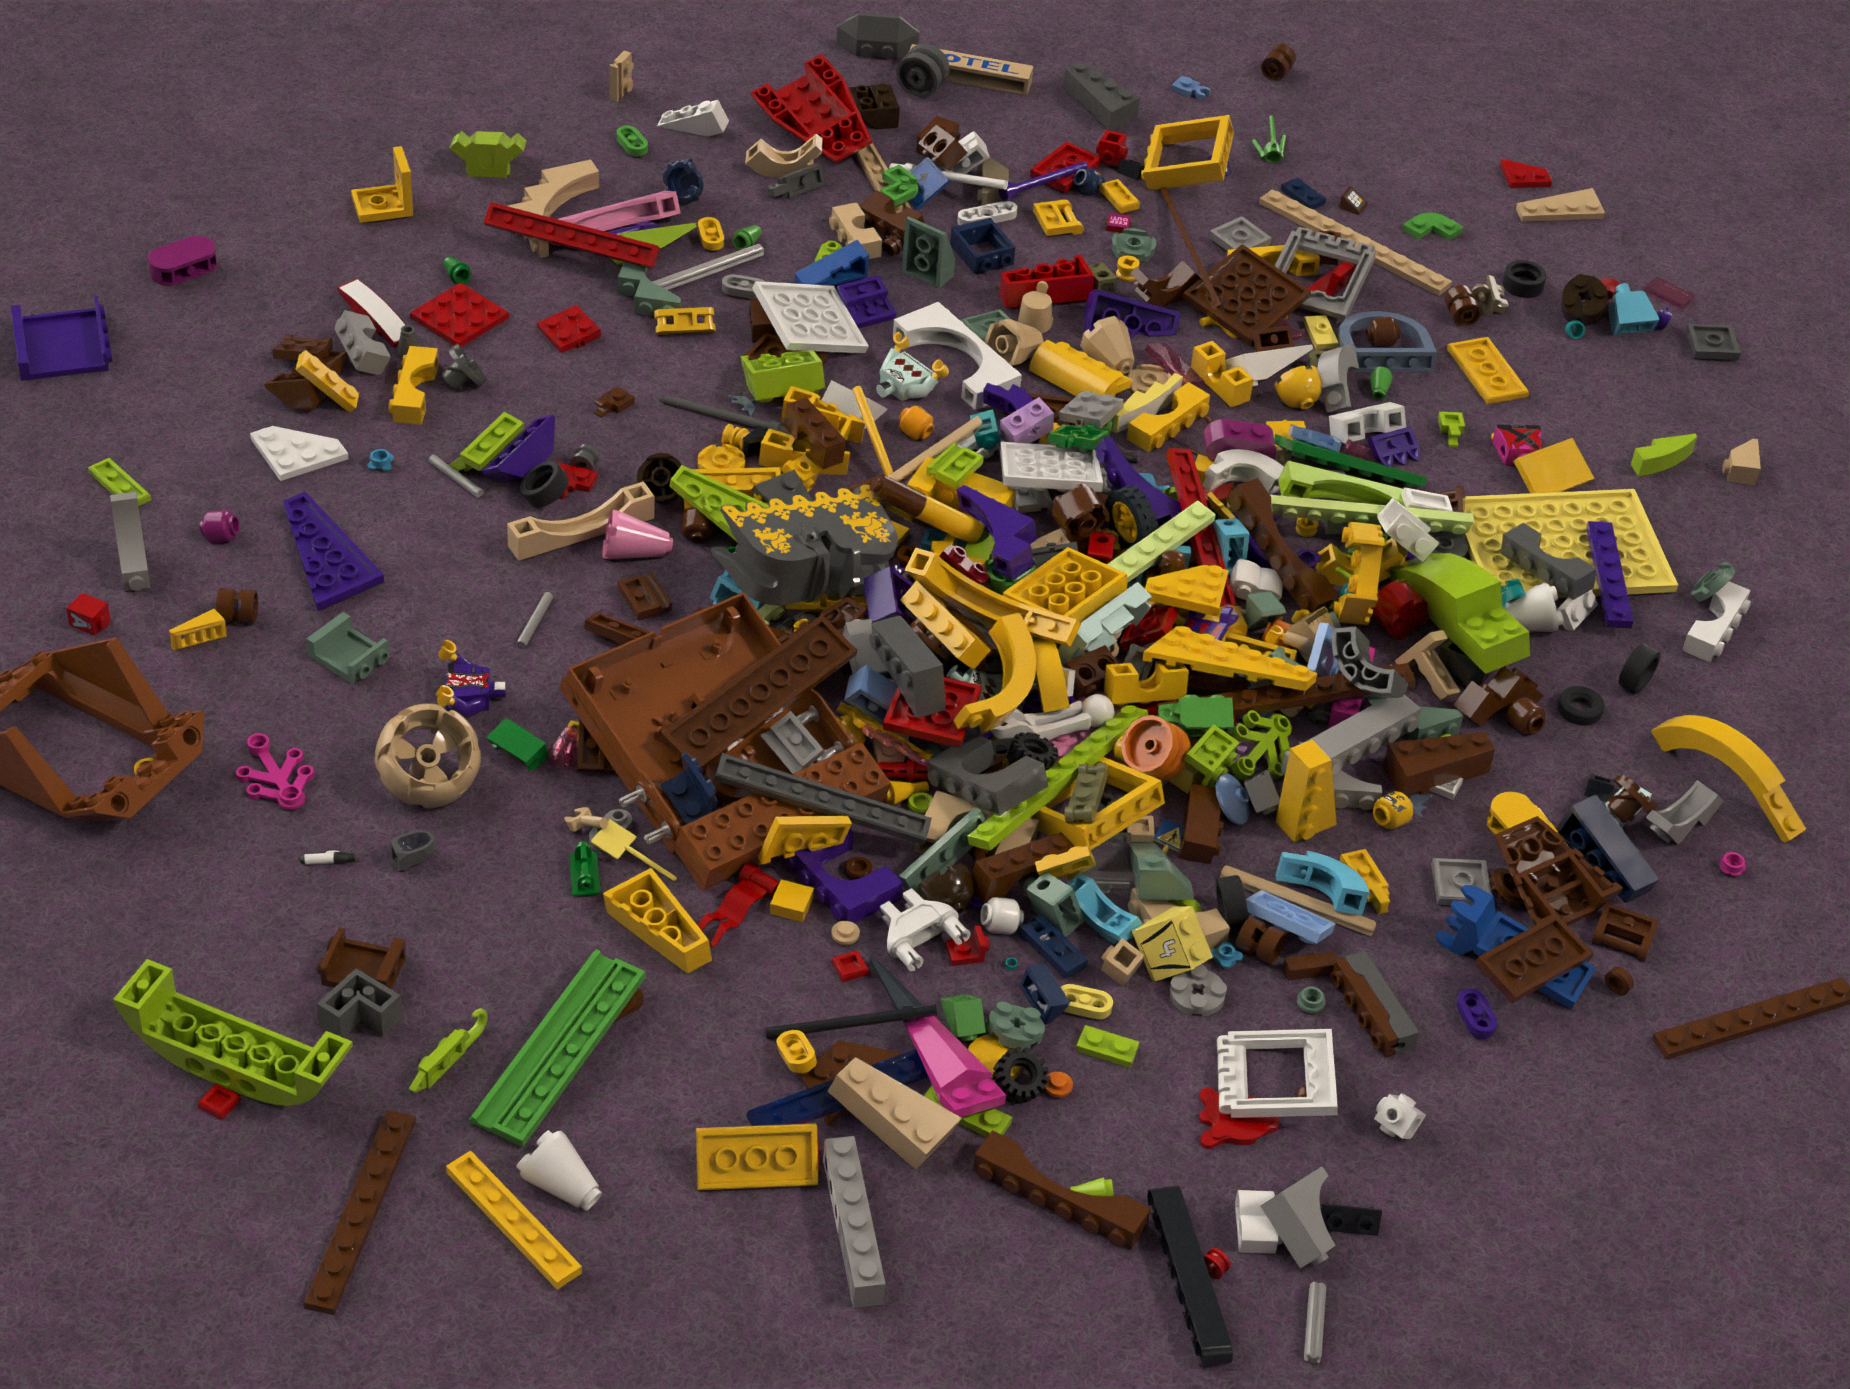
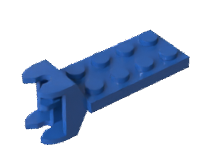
M1464 885L1461 888V892L1473 905H1468L1463 901H1453L1451 909L1456 915H1449L1445 920L1449 927L1458 934L1453 935L1448 931H1438L1436 939L1444 948L1458 955L1465 954L1474 949L1473 953L1481 956L1525 932L1528 928L1499 911L1496 914L1494 896L1473 885ZM1586 962L1541 987L1538 991L1572 1009L1596 967Z

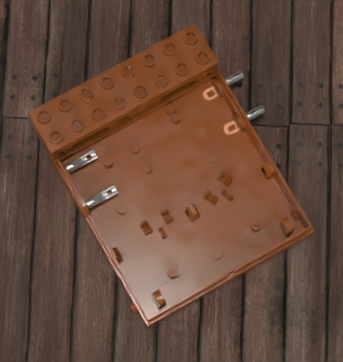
M744 592L662 627L659 635L654 637L655 632L652 631L568 668L567 675L562 677L560 685L561 692L629 790L630 794L621 797L619 803H621L622 807H625L633 802H637L654 827L655 831L644 836V840H647L646 843L650 844L662 839L672 855L677 853L703 891L740 874L744 865L749 861L756 865L760 864L758 855L775 817L829 816L757 793H752L729 804L722 802L718 795L715 794L718 800L717 810L685 825L661 789L662 783L684 771L682 759L661 738L662 732L781 645ZM813 688L725 753L729 755L733 752H741L747 755L753 763L884 803L891 782L863 743L854 745L852 738L827 703ZM790 711L825 751L822 756L806 769H802L795 774L788 770L760 736L769 731L772 725Z

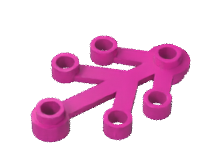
M261 733L251 735L247 740L248 751L250 754L259 757L268 773L253 770L248 766H241L236 770L237 780L243 783L253 780L275 785L279 790L264 788L259 783H252L246 789L248 798L252 800L260 798L278 801L280 807L287 810L300 808L305 803V794L302 790L307 781L314 778V769L309 765L300 766L297 770L298 777L293 785H289L287 780L296 764L303 761L302 750L299 748L288 750L287 758L281 769H279L269 753L270 743L268 736ZM258 790L259 792L252 793L251 791Z

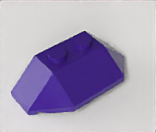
M554 415L538 417L533 420L526 429L481 470L482 473L506 481H522L524 476L533 467L547 461L546 459L553 453Z

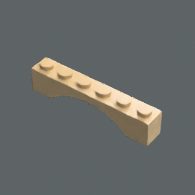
M644 482L621 488L612 498L598 508L575 518L548 521L529 516L507 523L508 547L517 560L520 561L606 534L605 529L611 510H619L644 522L654 519V495Z

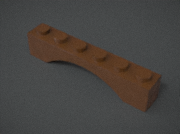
M1256 478L1237 485L1226 498L1227 502L1248 530L1272 568L1277 572L1300 609H1306L1310 613L1324 606L1329 609L1340 596L1326 576L1306 565L1285 543L1273 519L1271 496L1263 484Z
M993 1130L975 1153L973 1171L980 1178L987 1181L992 1180L1002 1185L1006 1191L1012 1194L1018 1193L1028 1198L1034 1205L1038 1207L1044 1206L1056 1212L1060 1218L1064 1220L1070 1219L1082 1225L1086 1231L1098 1233L1108 1238L1115 1246H1124L1132 1250L1148 1225L1151 1208L1125 1195L1095 1196L1075 1192L1060 1186L1045 1177L1031 1164L1018 1142Z

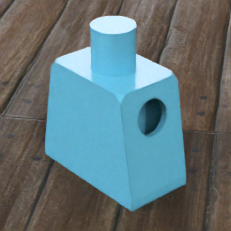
M1627 283L1616 286V294H1614L1608 304L1612 334L1619 335L1653 331L1659 322V317L1644 291L1631 292Z
M1239 519L1215 520L1213 526L1226 570H1229L1228 575H1231V570L1238 559L1247 560L1249 532Z

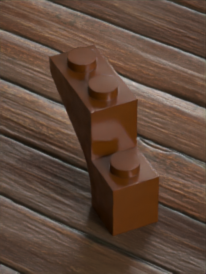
M1504 666L1499 669L1488 685L1483 683L1479 686L1471 681L1453 706L1480 726H1483L1495 712L1501 708L1508 707L1513 701L1522 697H1528L1537 703L1544 695L1536 690L1539 685L1514 667L1511 671Z

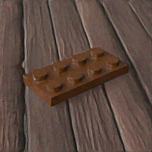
M1556 914L1479 956L1475 964L1513 1004L1588 962L1594 953Z

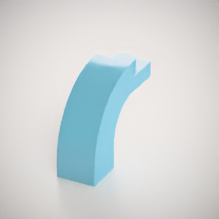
M1307 851L1306 856L1282 852L1275 874L1277 881L1316 888L1331 898L1335 911L1362 916L1369 890L1364 879L1355 870L1336 859L1311 851Z

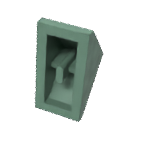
M1270 591L1247 595L1245 622L1248 629L1266 627L1269 622L1273 623L1286 613L1285 607Z

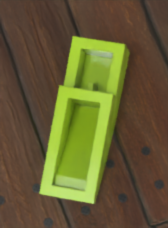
M1688 434L1653 439L1651 446L1635 448L1631 466L1638 477L1671 468L1693 453L1697 435Z

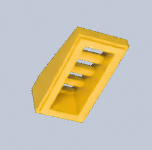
M215 609L169 630L171 648L174 651L227 637L225 619Z

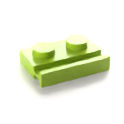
M953 442L927 466L926 475L930 476L933 474L937 480L957 489L983 464L984 456L964 446L962 448L957 447V443Z

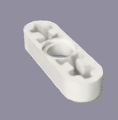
M1002 201L963 209L958 213L957 223L958 225H963L991 218L995 223L1012 220L1017 216V205L1011 201Z

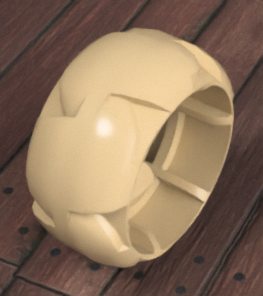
M418 704L400 711L386 723L375 748V764L384 787L401 802L408 805H422L423 808L428 809L442 807L459 799L471 787L481 762L478 738L470 723L454 710L446 711L437 704ZM425 729L431 730L430 733L432 734L436 733L432 745L424 744L418 749L403 738L411 730ZM457 748L456 756L460 760L459 769L448 780L444 772L437 766L440 754ZM413 758L409 768L410 775L398 764L399 759Z

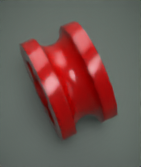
M1211 1248L1207 1255L1203 1256L1209 1275L1215 1279H1220L1224 1272L1231 1268L1229 1258L1220 1249Z

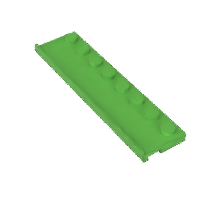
M596 949L469 1119L470 1125L474 1124L516 1145L524 1147L645 980V971L617 958L614 960L601 955V951Z

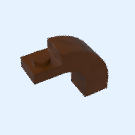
M1183 260L1173 271L1160 279L1148 278L1137 267L1130 273L1136 279L1134 282L1137 286L1135 291L1147 303L1159 307L1184 300L1183 293L1201 279Z

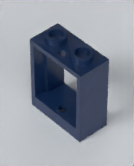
M991 218L951 227L950 245L974 274L1014 264L1016 247ZM989 241L995 250L977 255L970 245Z

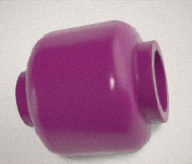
M229 510L207 512L203 521L200 522V532L210 543L233 541L240 531L238 517Z

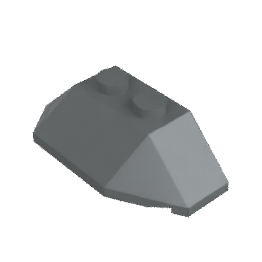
M857 13L837 25L836 43L855 56L898 59L907 55L912 44H919L920 31L901 16Z

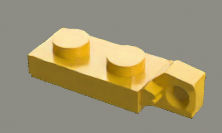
M1362 849L1341 854L1339 861L1355 870L1366 882L1369 890L1366 902H1371L1378 915L1387 913L1390 903L1388 898L1390 895L1388 891L1389 885L1367 850Z

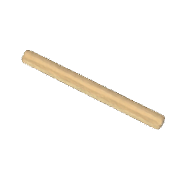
M1225 865L1221 871L1220 878L1238 875L1242 881L1243 888L1248 891L1257 893L1263 890L1333 923L1371 936L1376 928V922L1372 919L1360 915L1337 912L1332 904L1231 866Z

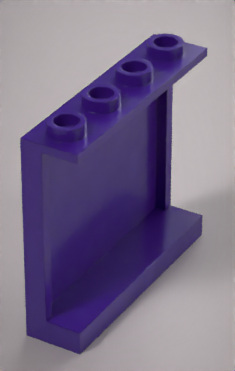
M94 296L95 308L22 316L20 305L11 306L21 381L109 370L108 362L113 361L111 348H109L110 342L104 305H99L97 296Z

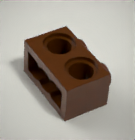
M935 125L918 143L924 149L922 154L926 158L929 157L939 168L943 166L949 171L968 153L953 136L938 125Z
M1106 645L1067 661L1063 666L1064 668L1075 670L1072 696L1075 700L1082 696L1087 698L1095 694L1098 689L1103 688L1106 665L1119 664Z

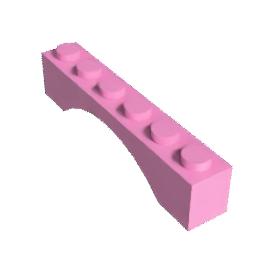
M662 191L559 218L558 220L607 231L638 222L673 216L681 212L676 191Z

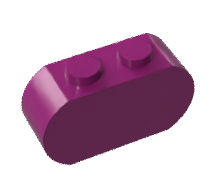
M194 235L152 250L148 255L150 277L157 284L173 286L214 271L217 267L214 242L207 237Z
M1219 419L1210 423L1204 430L1206 455L1212 462L1215 461L1218 453L1233 449L1254 451L1272 459L1276 456L1273 430L1268 425Z

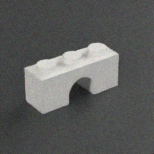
M1388 402L1329 416L1330 435L1335 436L1342 443H1349L1365 439V433H1387L1406 428L1405 408L1402 405Z

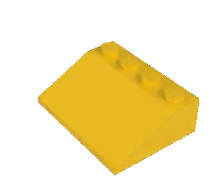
M1067 547L1004 591L1003 596L1028 606L1077 619L1082 623L1127 590V573Z

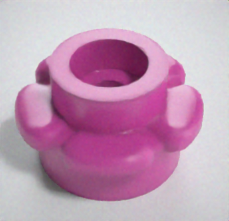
M1726 853L1719 861L1720 869L1725 874L1736 877L1742 875V872L1746 870L1745 859L1738 853Z

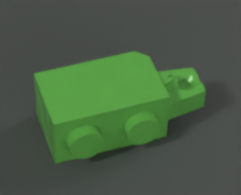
M1186 695L1180 697L1178 703L1159 705L1158 717L1177 725L1188 737H1202L1213 724L1230 736L1234 729L1232 698H1225L1223 695H1213L1209 698Z

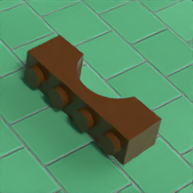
M1062 832L978 860L975 862L971 875L974 882V892L984 903L993 897L1000 898L1006 896L1017 881L1027 874L1037 871L1036 861H1040L1043 857L1050 854L1059 855L1068 852L1069 849L1075 846Z

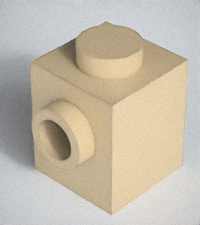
M1122 938L1115 947L1111 945L1103 954L1102 959L1104 963L1101 971L1124 986L1140 967L1144 954Z

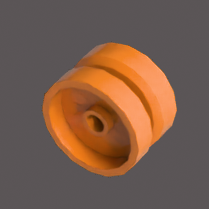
M1154 715L1143 716L1134 721L1126 730L1122 740V755L1125 762L1132 769L1161 781L1170 780L1181 773L1187 765L1184 759L1191 750L1189 738L1180 727Z

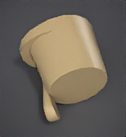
M1040 281L1036 286L1037 291L1028 292L1023 296L1017 322L1036 328L1039 332L1044 333L1051 328L1053 323L1052 300L1046 294L1048 284L1045 281Z

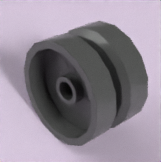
M921 43L912 47L896 68V77L905 92L922 98H928L946 80L949 75L950 65L947 57L939 48L928 43Z

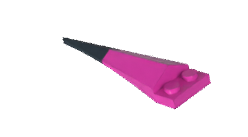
M870 955L869 963L887 991L896 1010L902 1009V1006L914 1005V1007L924 1006L873 955ZM935 1016L918 1018L916 1022L904 1023L929 1076L937 1098L945 1109L959 1117H964L1005 1104L1006 1095L991 1078L992 1073Z

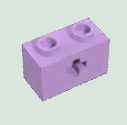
M1038 397L1000 420L1001 438L1005 442L1030 444L1054 429L1053 412Z

